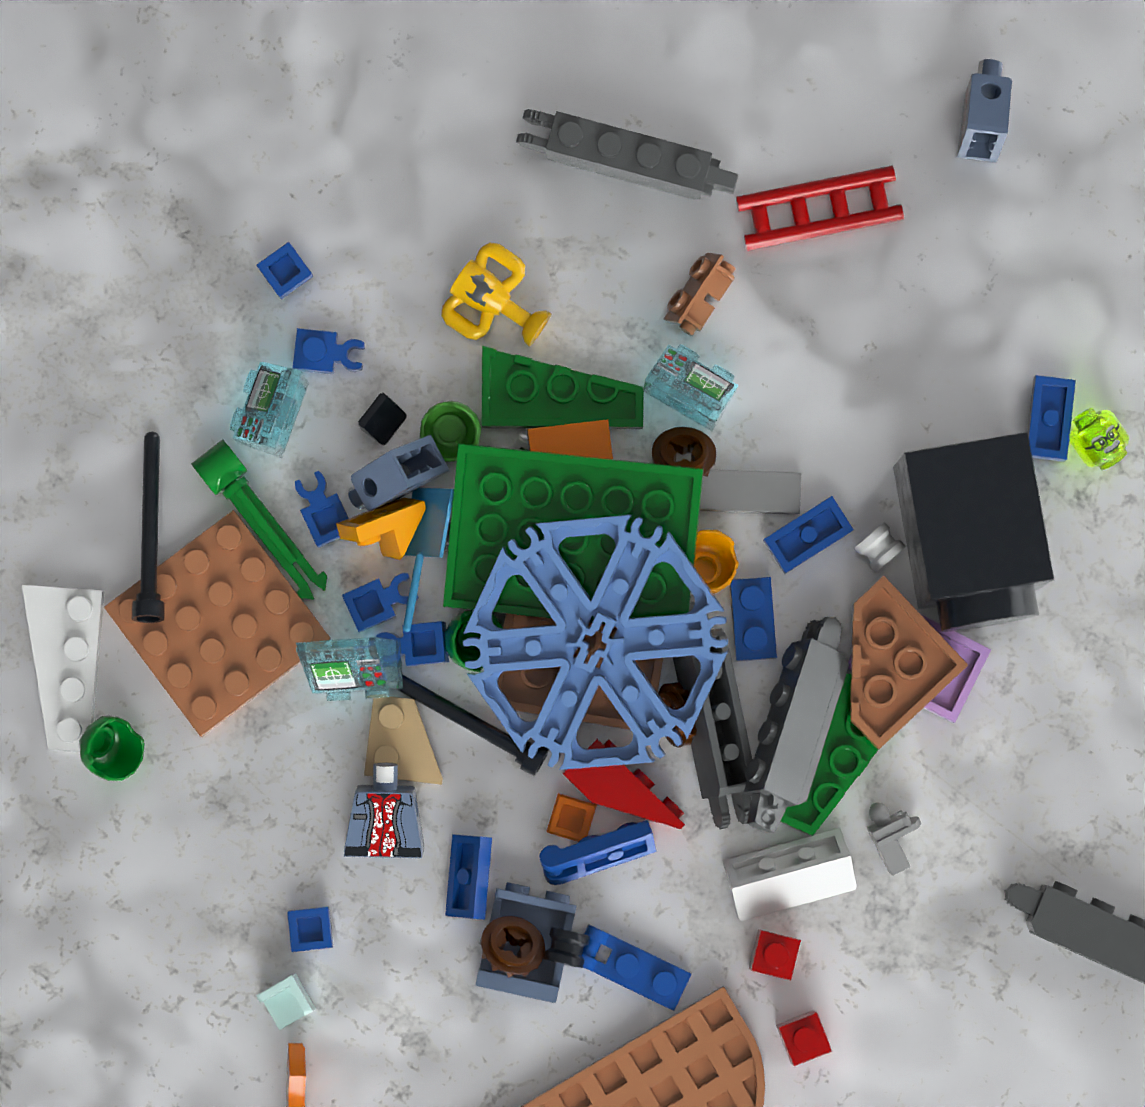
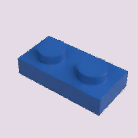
M1034 376L1028 423L1032 458L1064 462L1067 460L1076 380Z
M833 496L764 538L763 541L783 573L786 574L853 532L854 529Z
M771 577L732 580L730 593L736 662L776 659L777 650Z
M452 834L445 916L485 920L491 860V837Z

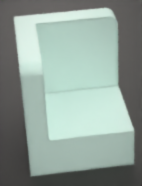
M296 973L257 995L259 1002H264L279 1030L316 1009Z

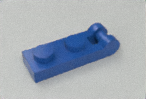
M645 820L639 823H625L617 830L600 836H587L577 844L562 849L555 845L546 846L541 850L539 858L546 881L551 885H561L657 851L649 822Z
M588 924L584 934L590 936L589 945L583 948L582 957L585 960L583 968L675 1011L692 974ZM601 944L612 949L606 964L595 959Z

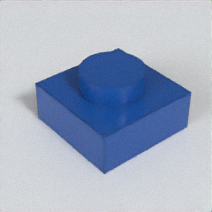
M290 242L256 265L280 299H283L314 277Z
M329 907L287 911L291 952L333 948Z

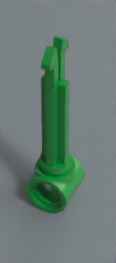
M223 439L191 463L215 495L223 492V496L232 502L278 563L300 588L296 593L301 599L313 600L314 596L308 583L294 567V563L299 565L310 581L323 591L326 590V573L323 571L318 575L304 558L298 547L248 485L249 481L243 476L248 470Z

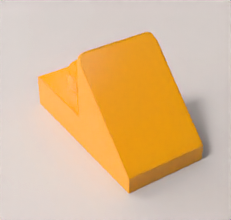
M401 498L375 510L367 511L336 523L339 537L343 540L356 542L358 546L379 542L383 556L401 560L421 521L426 506L422 500Z

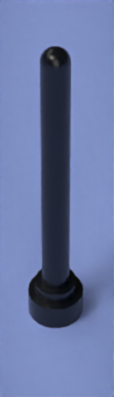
M153 431L146 433L144 436L140 593L136 594V600L132 602V620L141 623L162 622L165 615V603L161 601V595L157 593L160 437Z
M383 663L375 664L372 673H383V678L377 679L385 680L389 686L515 756V762L521 764V770L534 777L538 773L550 751L547 747H540L532 759L528 757V750L533 744L530 741H527L524 752H521L511 736ZM375 666H380L381 670H376Z

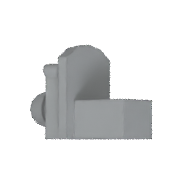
M874 803L869 809V816L875 824L868 827L867 830L888 872L893 876L911 867L897 839L918 829L921 826V821L919 817H909L907 812L903 813L902 810L889 816V810L884 804Z

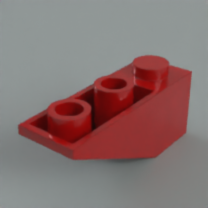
M596 739L587 749L617 746L609 739L604 744ZM625 765L567 769L563 773L593 804L676 829H682L685 826L680 820L684 812L669 797H666L663 801L658 799L650 791L655 784L639 768L632 773Z

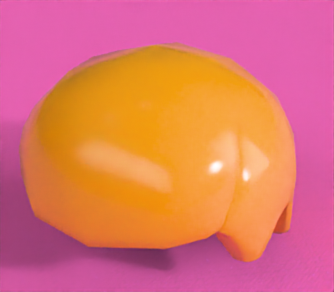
M701 530L697 533L694 567L711 592L716 594L731 584L737 572L739 562L734 550L735 543L729 536L719 530Z

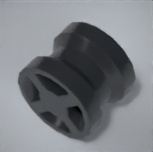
M551 927L549 935L552 943L551 947L545 951L544 960L583 969L585 960L582 957L583 948L589 945L590 936Z

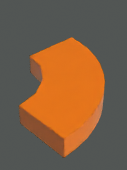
M288 1043L286 1107H305V1046H303V1043Z

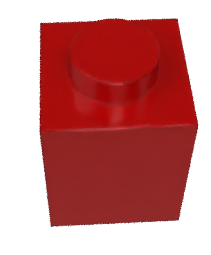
M758 929L749 970L791 980L801 940Z
M814 1010L776 1025L790 1063L793 1066L832 1052L818 1013Z

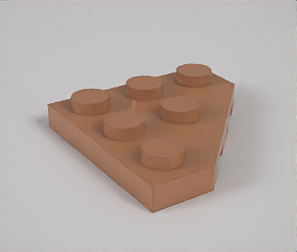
M885 576L880 578L853 604L850 721L879 750L968 666L962 657Z

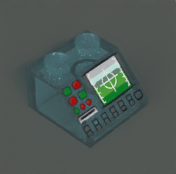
M679 344L676 349L668 345L646 377L644 392L713 432L737 392L739 385L732 382L735 376L718 365H714L710 369L698 362L700 356L686 346Z
M265 362L259 363L257 371L251 369L243 392L248 394L243 409L236 408L231 420L230 430L234 431L233 439L239 444L282 458L309 385L304 373L293 368Z
M369 637L296 643V651L312 693L326 694L327 701L351 700L352 692H365V699L390 698L389 690L403 689L400 640Z

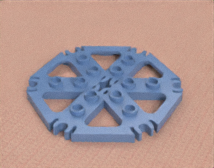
M632 515L536 523L544 535V540L540 539L536 529L533 527L527 528L525 531L531 538L530 547L523 549L515 539L508 542L509 549L513 554L517 555L516 559H513L508 554L505 546L502 547L463 633L475 632L481 634L480 638L470 637L463 641V646L473 645L480 650L479 659L466 661L465 667L477 669L482 666L484 672L477 674L468 673V677L521 752H524L525 745L530 738L535 742L528 750V757L533 759L540 747L544 746L550 749L551 759L547 766L551 768L559 761L561 753H565V757L559 770L655 762V759L650 756L646 746L651 745L654 755L661 759L665 756L664 750L659 745L662 737H670L677 746L683 743L680 733L673 729L675 725L684 732L686 738L689 737L728 651L722 653L710 651L711 646L722 648L728 645V639H716L711 634L712 626L725 624L727 622L726 617L714 616L709 619L707 613L713 611L724 612L725 610L670 532L667 533V538L661 547L656 543L662 537V527L657 526L653 536L650 538H645L641 535L639 530L643 522L641 517L633 521L631 532H627L626 527ZM607 534L614 539L616 548L591 599L561 557L559 545L567 537ZM659 562L671 564L695 598V605L688 613L630 618L653 567ZM513 575L523 576L557 625L511 629L498 628L492 621V613L507 580ZM592 616L595 617L591 627H588ZM604 622L606 624L602 631L601 641L607 644L606 649H598L591 655L589 661L586 662L590 644L584 641L585 636H593L596 631L600 630ZM614 627H617L614 638L610 637ZM578 647H580L581 649L578 653V656L575 657L574 655L576 653V650ZM691 655L696 657L701 664V671L685 705L679 709L669 708L635 660ZM600 657H601V658H603V662H602L600 668H598V667H596V666H597V664H598V662H599V659H600ZM561 667L541 712L534 721L523 720L498 685L499 676L504 671ZM598 686L602 688L633 732V739L629 745L585 749L578 744L577 732Z

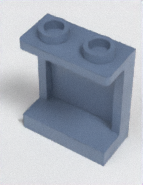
M506 882L505 890L496 888L490 922L503 916H515L529 921L541 933L545 942V951L551 947L552 939L549 935L551 927L572 930L577 905L569 904V895L546 891L545 898L529 895L530 887ZM507 941L503 950H511L515 956L520 947L519 945L512 946ZM543 958L538 969L532 970L526 977L522 974H514L508 978L506 972L499 969L492 971L491 963L487 959H481L475 986L556 1003L564 964L544 960Z

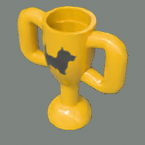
M489 242L480 248L475 261L470 260L454 281L450 289L452 296L443 304L441 317L448 326L467 339L477 340L487 334L494 315L499 316L502 313L523 328L522 336L524 342L530 347L545 328L552 313L545 310L530 314L510 300V292L525 276V264L520 257L502 245ZM488 257L509 269L512 275L501 282L493 273L486 269ZM466 303L471 308L481 311L479 325H475L454 309L460 304Z

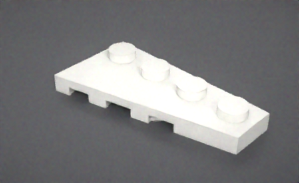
M22 585L48 749L80 752L79 740L86 727L94 722L104 591Z

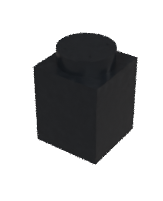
M1028 432L905 452L893 466L918 610L937 607L941 632L979 628L1038 616L1039 610L1035 590L1053 581L1054 574Z

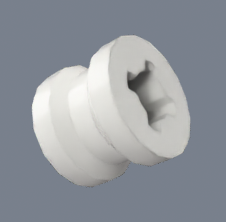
M884 522L854 549L859 555H866L871 561L870 567L876 573L906 546L901 540H895L890 535V527Z

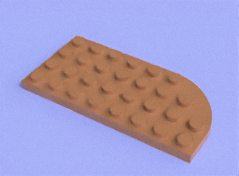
M722 986L520 1107H763L765 1096L764 1068L756 1040L726 989Z

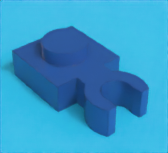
M297 328L293 370L334 374L335 363H341L349 371L363 370V364L351 362L348 359V354L353 349L365 350V343L358 339H351L343 345L337 344V332Z
M317 471L314 474L318 480V486L314 491H306L300 480L295 481V488L298 494L310 503V506L300 511L316 546L320 548L340 538L336 523L349 519L337 493L326 498L327 482L322 473Z
M408 573L395 576L387 588H383L378 578L342 595L359 633L396 617L392 605L396 603L407 605L408 596L400 595L398 588L402 582L410 579Z
M446 622L412 624L409 632L403 630V637L389 632L377 634V641L389 640L392 644L390 654L377 656L379 662L395 663L402 655H405L406 666L449 662L444 639Z

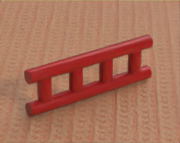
M893 165L736 196L738 212L751 210L755 233L744 235L746 250L749 251L904 220L902 205L889 206L884 183L896 181ZM868 186L873 210L850 214L845 191ZM829 194L834 217L810 222L806 199ZM790 202L795 225L771 230L766 207Z

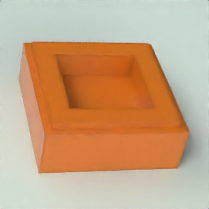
M558 793L546 832L579 842L588 836L597 805Z

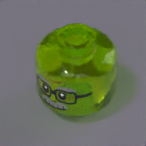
M1089 408L1073 419L1075 427L1070 432L1069 442L1086 466L1091 468L1099 467L1100 470H1105L1121 461L1128 452L1125 448L1130 438L1113 412L1110 410L1095 412L1093 408Z

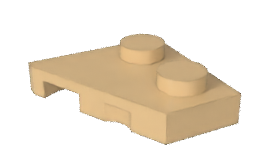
M374 695L364 776L373 777V764L387 762L398 764V780L443 784L442 774L414 699Z

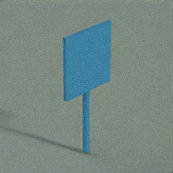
M418 488L412 492L411 499L424 501L426 510L404 555L416 556L403 624L405 632L411 630L424 557L443 558L454 489Z

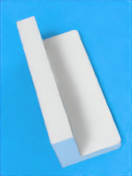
M841 828L723 860L740 921L842 894L857 888L851 856Z

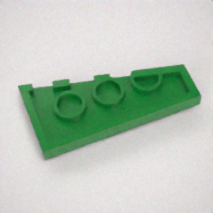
M482 346V428H541L608 419L609 429H643L644 387L595 374L582 373L571 370L568 367L551 365L525 356L512 355Z
M846 673L807 801L796 806L787 807L780 821L811 836L816 833L878 751L850 721L851 674Z

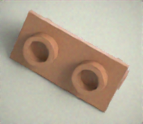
M706 253L705 256L699 257L689 271L691 277L684 288L678 290L671 297L667 306L669 311L664 320L681 324L679 328L690 336H693L695 331L700 332L715 309L704 298L708 294L716 301H720L735 279L732 274L736 268L724 261V256L721 254Z

